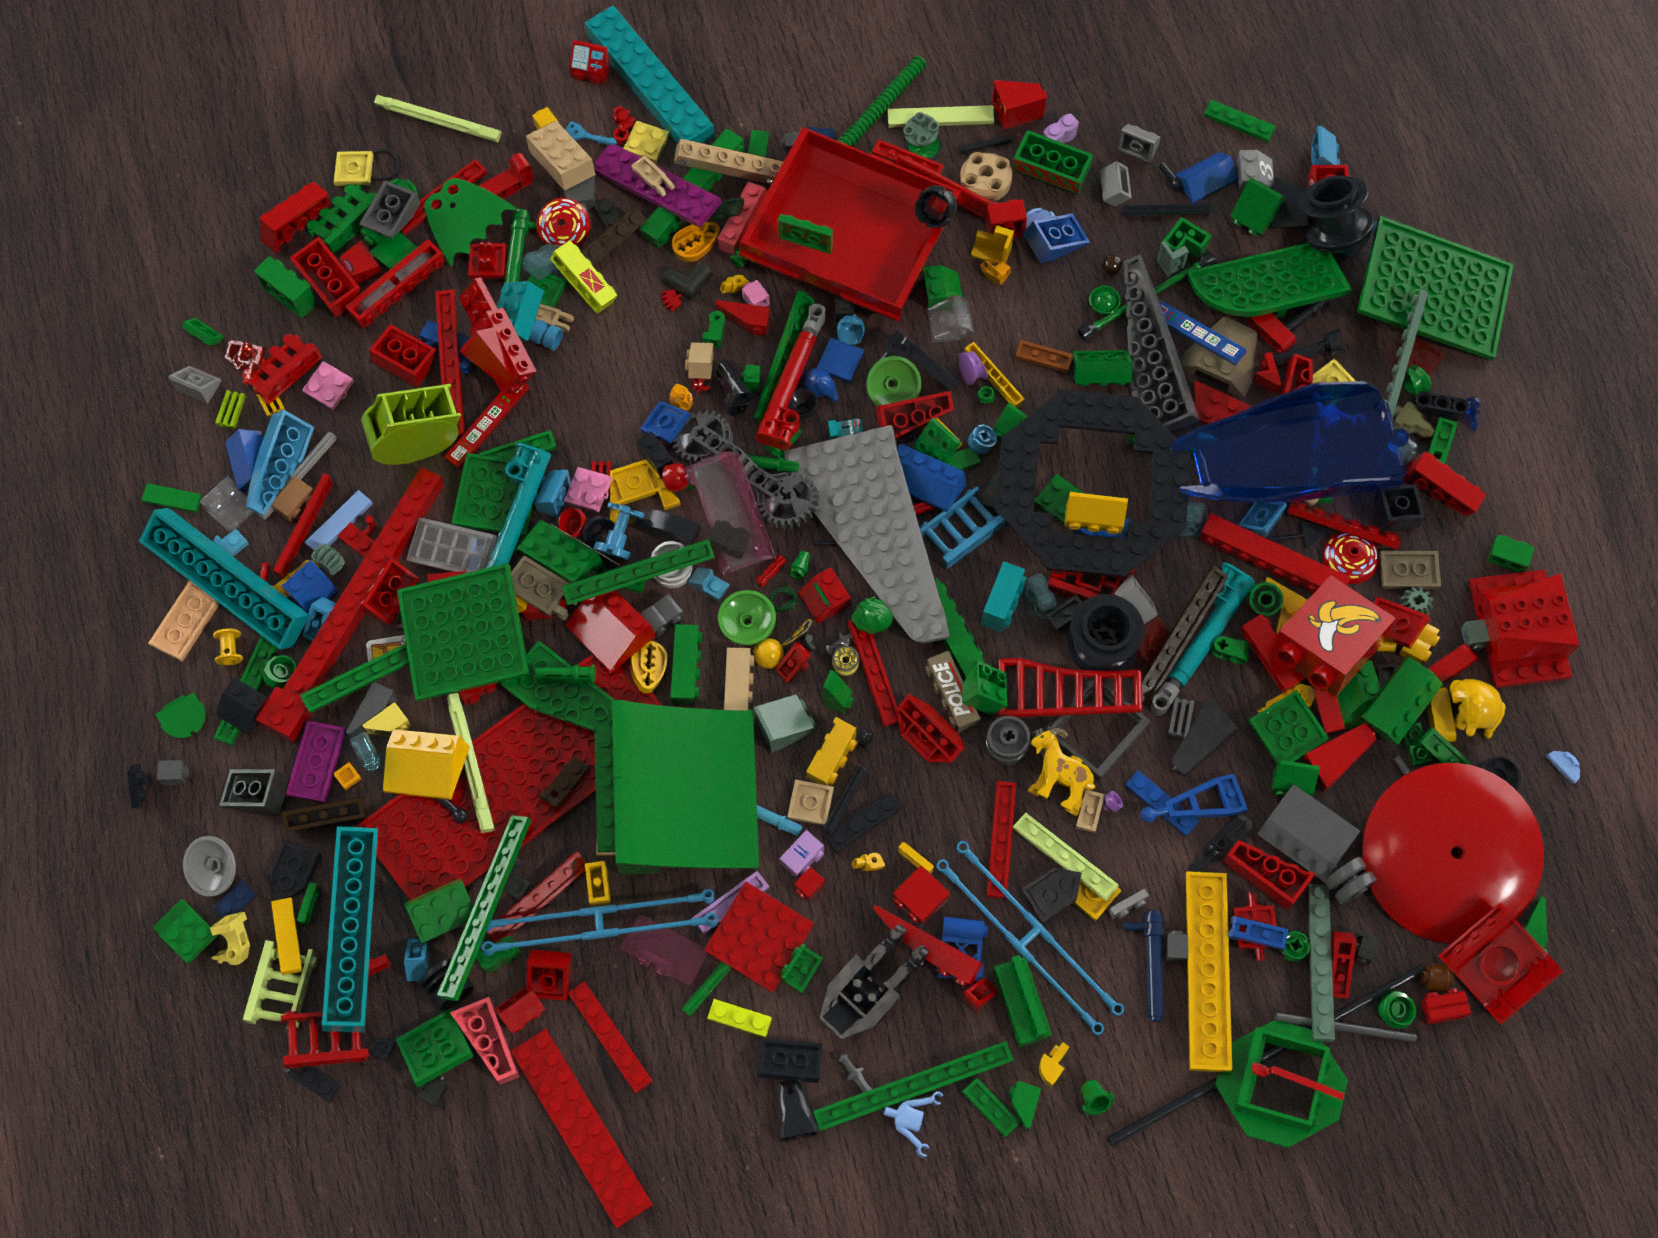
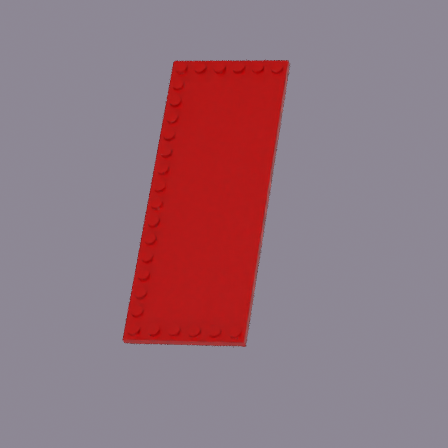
M593 654L578 664L579 667L595 665L596 678L594 684L614 700L663 706L652 692L643 693L639 690L633 680L630 665L627 661L612 673ZM523 704L473 740L472 745L494 825L492 832L481 833L464 765L453 796L449 801L457 808H463L468 812L469 817L465 823H456L453 820V814L438 802L436 798L399 794L355 827L378 828L377 857L409 900L459 878L462 880L465 889H467L488 873L511 815L528 817L531 820L521 845L522 848L596 793L595 732L531 710ZM576 756L588 765L590 770L563 803L554 810L547 801L543 802L539 799V796L547 789L572 757ZM555 791L552 794L554 798L559 795Z

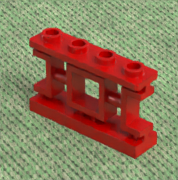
M1052 572L1046 591L1069 599L1077 595L1083 602L1092 596L1100 595L1102 586L1112 589V595H1115L1120 582H1124L1130 574L1125 578L1118 577L1116 583L1105 579L1106 576H1102L1098 587L1080 582L1081 573L1062 572V575ZM1066 574L1077 577L1074 585L1064 582Z

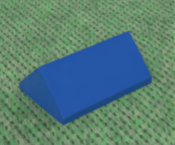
M1220 152L1175 174L1176 178L1181 180L1183 191L1192 203L1238 181L1232 156Z
M238 429L225 442L238 492L249 489L255 462L263 441L261 431Z

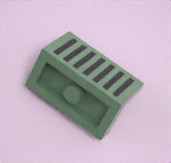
M1164 241L1161 243L1157 262L1167 276L1170 277L1184 269L1189 251L1183 246L1172 252Z

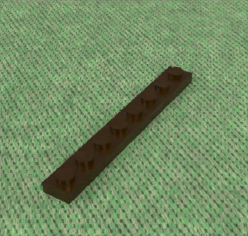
M1210 566L1142 677V702L1144 704H1151L1154 696L1159 691L1229 576L1217 567Z

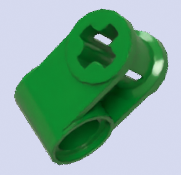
M1220 636L1215 640L1211 648V654L1218 659L1228 660L1237 664H1246L1250 643L1244 640Z

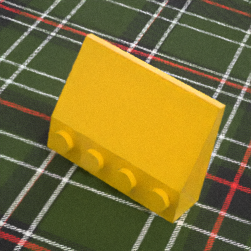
M393 729L386 747L383 791L385 793L451 800L470 746L460 736Z

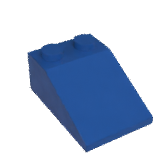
M1073 213L1035 220L1023 233L1039 263L1057 259L1090 243Z

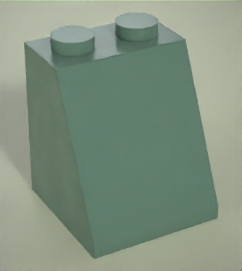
M797 694L754 707L755 721L771 753L814 734L815 722L811 715L807 716L805 702L803 699L799 700Z

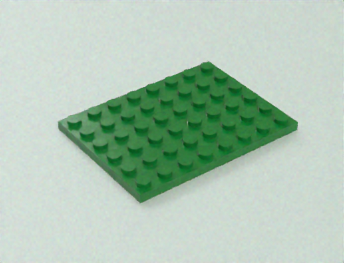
M1380 216L1377 219L1357 313L1407 330L1409 323L1406 320L1409 312L1413 310L1411 302L1414 294L1417 295L1420 290L1428 291L1417 334L1492 361L1496 357L1514 264Z

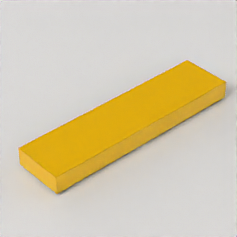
M292 898L271 901L281 974L283 976L302 972Z

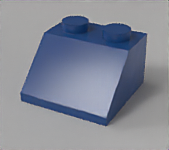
M311 560L282 585L283 591L308 614L312 603L321 597L330 600L338 592L327 576Z

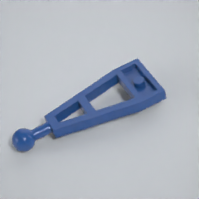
M1230 774L1212 779L1166 801L1162 808L1153 809L1145 807L1142 809L1140 817L1146 823H1151L1156 817L1167 815L1168 819L1228 817L1246 812L1247 806L1235 775ZM1216 786L1224 808L1200 810L1195 796ZM1188 800L1191 810L1174 811V805Z

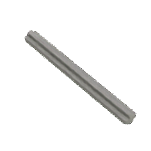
M328 432L298 465L292 476L285 482L282 490L295 476L301 480L337 440L332 432ZM270 506L263 516L258 515L265 520L274 509Z

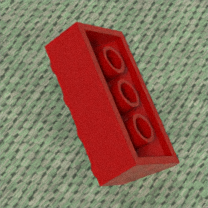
M317 237L290 257L301 275L336 318L346 311L345 306L356 298L359 293L360 287L320 237Z

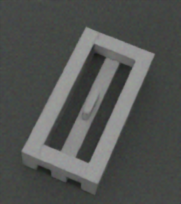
M1178 697L1174 699L1168 736L1183 739L1186 737L1190 729L1194 706L1193 700H1181ZM1178 704H1181L1177 732H1173ZM1189 706L1185 731L1183 734L1181 733L1185 707Z

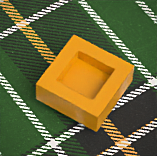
M350 762L333 773L345 790L362 779Z

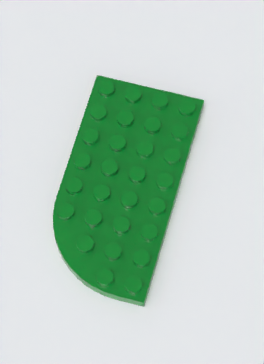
M1309 243L1187 271V279L1192 289L1205 304L1215 310L1235 316L1254 317L1351 294V288L1333 255L1317 251Z

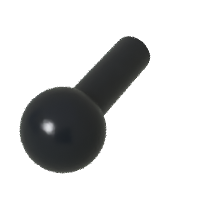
M1164 162L1161 163L1158 168L1171 182L1172 190L1176 192L1182 191L1183 184L1181 180L1176 178Z
M436 798L438 802L453 814V820L456 823L463 824L468 820L469 815L465 809L457 808L447 799Z

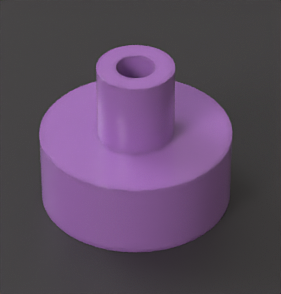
M1111 791L1104 796L1106 802L1102 806L1106 811L1111 809L1116 812L1123 807V802L1115 791Z

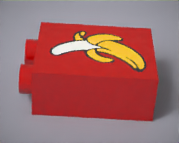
M1330 575L1281 628L1271 654L1276 657L1283 667L1295 669L1307 677L1314 688L1320 691H1327L1336 697L1386 641L1396 618Z

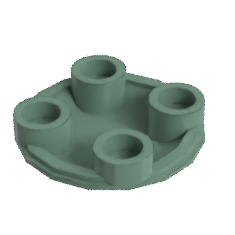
M918 112L907 121L904 127V134L910 144L926 146L936 140L939 134V125L933 117Z

